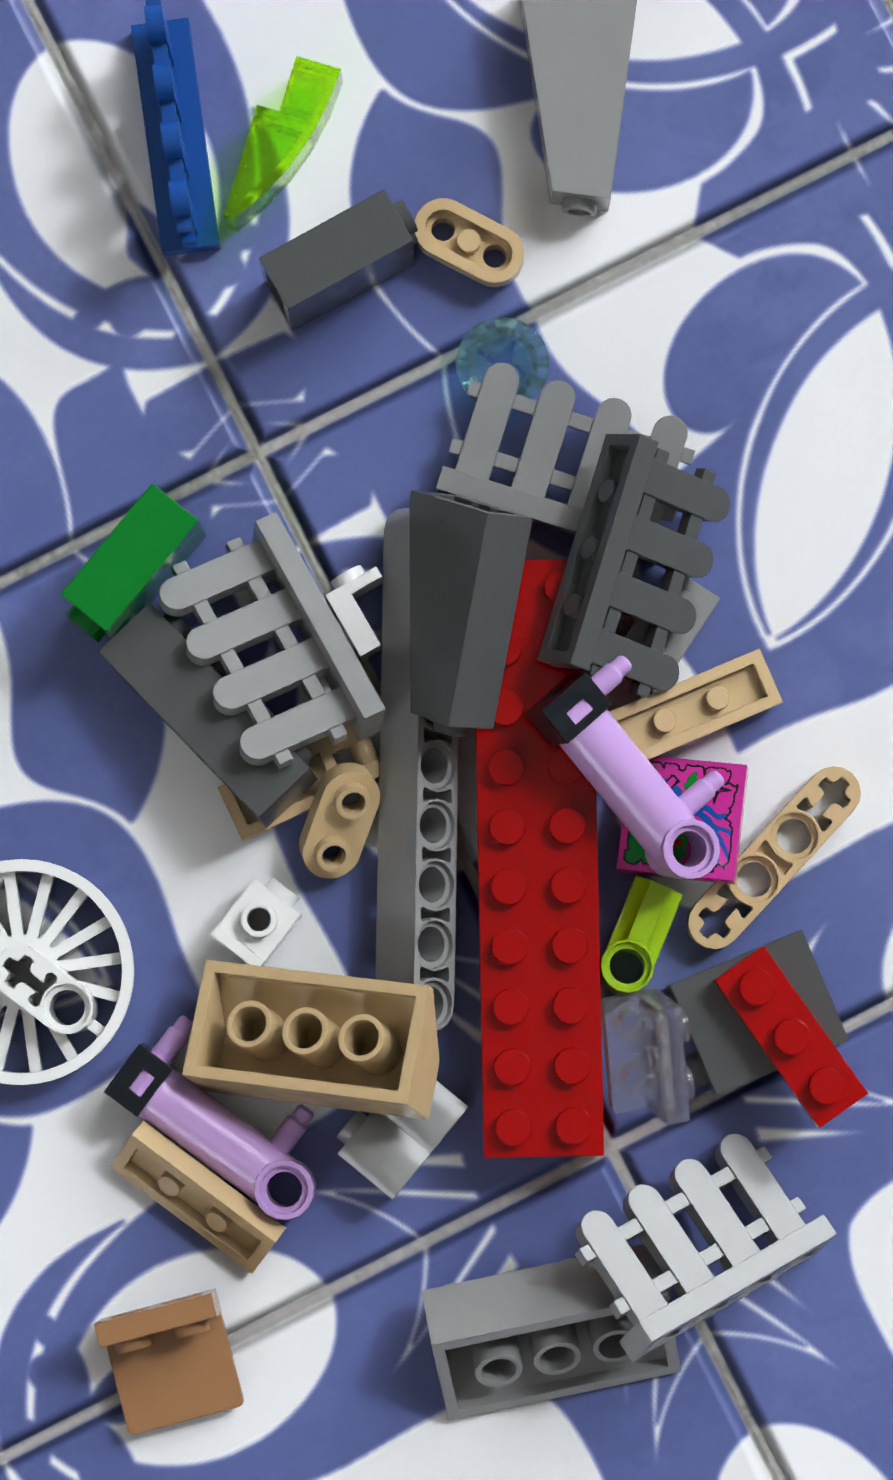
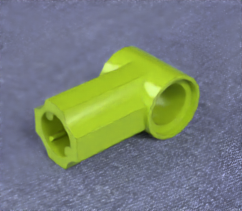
M639 876L634 877L605 952L600 959V981L608 991L614 995L629 996L636 994L648 984L653 976L655 964L683 894L653 880ZM622 952L635 955L642 966L640 979L631 984L617 981L612 976L609 967L611 958L614 955Z

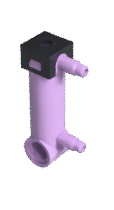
M618 656L611 663H606L592 677L586 672L566 676L526 711V716L550 745H559L645 850V858L654 872L659 876L669 879H695L711 872L717 864L720 854L719 839L709 825L696 820L693 815L715 796V792L724 785L722 775L717 771H710L704 778H699L679 797L669 787L607 710L612 704L606 695L620 684L623 677L632 669L630 661L625 656ZM681 833L688 838L691 845L690 857L682 865L676 861L673 855L674 841Z
M184 1015L180 1016L174 1025L166 1030L153 1049L144 1043L139 1044L104 1090V1093L136 1117L140 1116L257 1204L265 1214L282 1220H289L300 1216L310 1206L315 1196L316 1182L312 1171L289 1153L306 1132L307 1125L314 1117V1113L303 1104L298 1105L292 1115L286 1117L271 1139H268L198 1085L182 1076V1073L176 1070L177 1068L171 1063L188 1042V1036L191 1033L193 1022ZM289 1172L300 1180L302 1195L296 1203L281 1205L271 1197L269 1183L275 1174Z

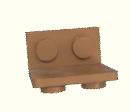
M216 1288L102 1318L94 1324L99 1347H107L124 1418L130 1434L135 1435L237 1408L243 1404L244 1397Z

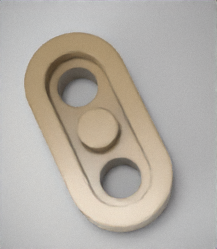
M448 198L431 200L418 211L415 217V223L418 231L415 232L418 239L417 245L428 257L488 287L507 285L519 275L524 261V248L520 238L511 229ZM439 223H447L454 229V234L449 240L440 241L433 236V228ZM493 249L501 251L506 258L504 264L496 268L488 266L483 259L486 252Z
M350 762L341 763L329 769L320 780L299 838V850L304 863L318 877L327 879L341 877L350 872L360 858L380 804L379 787L372 773L364 766ZM350 793L361 794L360 799L355 804H342L346 795ZM328 847H341L340 852L336 856L331 858L323 856L324 851Z

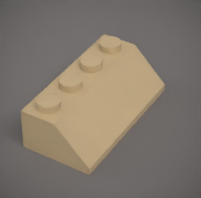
M206 960L182 1076L207 1092L429 1120L440 1063L433 988L419 984Z

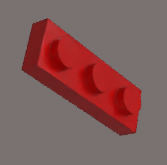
M761 946L713 980L817 1128H821L869 1094L764 946Z

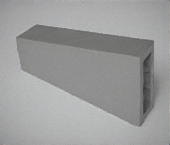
M520 0L519 5L551 204L562 205V212L581 217L596 216L597 210H609L637 0Z

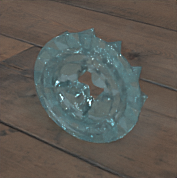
M497 317L477 324L461 341L456 356V371L463 391L467 393L471 380L482 383L486 371L492 366L486 361L485 357L479 355L480 353L487 356L491 354L495 357H500L504 350L508 351L511 343H513L515 347L513 349L512 364L519 369V373L525 375L524 377L519 375L517 395L533 399L544 387L549 372V355L543 339L531 326L514 318Z

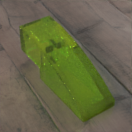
M296 56L280 111L259 105L256 106L224 213V220L228 229L239 231L260 214L291 182L309 157L330 119L343 81L340 68Z

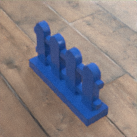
M145 0L144 13L146 23L131 25L162 254L163 257L218 250L221 249L189 18L166 20L161 0Z

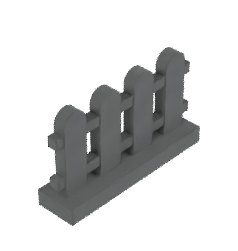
M606 434L537 660L556 668L582 670V672H586L592 677L606 663H611L618 656H625L632 665L631 671L623 677L632 681L629 693L638 697L649 698L651 689L669 690L678 681L679 666L673 657L662 653L668 633L685 634L695 624L696 610L689 600L679 597L685 577L702 578L710 572L713 565L712 552L706 544L696 539L702 521L719 522L727 516L730 500L724 489L713 484L716 473L705 468H696L695 475L693 476L668 465L667 461L670 453L657 448L659 442L641 434ZM655 501L683 513L677 532L650 521ZM638 558L666 569L660 588L632 577ZM621 614L649 625L643 645L615 634Z

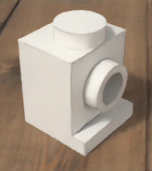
M273 877L268 880L265 886L254 878L210 935L249 965L264 966L303 916L293 908L299 897ZM263 908L270 914V924L263 931L253 930L248 923V917L254 909Z

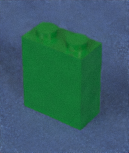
M152 483L61 592L64 599L71 605L65 615L98 643L105 634L113 638L147 604L152 603L157 597L162 584L174 576L172 574V566L187 560L204 540L206 534L199 520Z

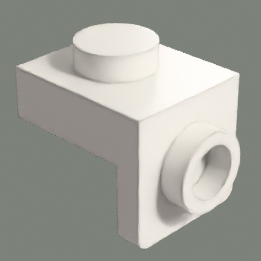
M358 565L333 579L330 583L334 590L326 594L325 597L349 644L356 651L361 662L382 651V648L355 599L381 585L383 577L377 567L365 572L362 566Z

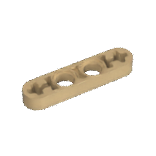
M832 766L824 768L813 775L739 855L737 874L741 867L748 863H758L769 872L770 886L763 895L751 897L742 893L738 887L736 875L735 885L714 882L688 913L686 923L688 933L696 944L706 949L715 950L727 947L735 941L841 826L860 802V785L853 773L845 768ZM824 779L827 783L832 784L840 779L847 786L842 792L847 803L843 808L836 803L827 807L819 816L821 819L829 822L826 829L822 831L813 816L798 809L797 805L805 799L810 809L813 808L824 794L823 790L818 786L820 782ZM798 820L808 828L810 834L809 844L801 853H788L778 844L777 830L783 822ZM725 885L734 900L749 907L750 911L742 918L738 909L735 908L723 922L724 926L729 930L726 936L722 938L714 933L706 938L700 932L704 921L699 917V914L703 909L714 913L723 906L727 899L718 896L717 892Z

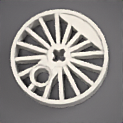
M29 859L0 861V889L5 883L11 936L8 935L0 921V1012L5 1006L7 1007L0 1031V1083L9 1085L39 1084L64 1077L80 1069L94 1059L112 1040L126 1016L134 987V956L129 935L119 913L108 898L90 881L65 867L50 862ZM17 873H40L42 877L27 933L25 934ZM57 877L78 889L43 936L39 938L54 879ZM90 897L102 910L105 917L51 948L50 946L81 905ZM112 927L120 952L58 961L59 957ZM31 958L34 962L30 967V972L40 980L39 983L33 986L30 983L20 982L14 986L11 981L14 979L15 973L9 968L13 960L25 962ZM122 964L120 991L79 981L67 972ZM69 990L78 993L85 1004L82 1018L72 1025L62 1023L56 1017L54 1011L58 996ZM97 998L117 1002L114 1012L105 1027L95 1020L98 1015L99 1006ZM20 1010L22 1011L30 1071L27 1073L4 1070ZM36 1019L48 1027L67 1062L43 1070ZM88 1029L98 1037L83 1052L78 1054L67 1034H77Z

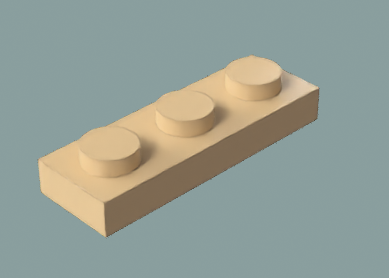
M759 648L676 683L669 690L657 691L650 694L649 698H641L612 710L610 714L644 756L650 760L783 703Z
M142 1121L110 1166L252 1274L286 1229L274 1218L265 1214L259 1206L228 1185L216 1173L207 1169L145 1121Z

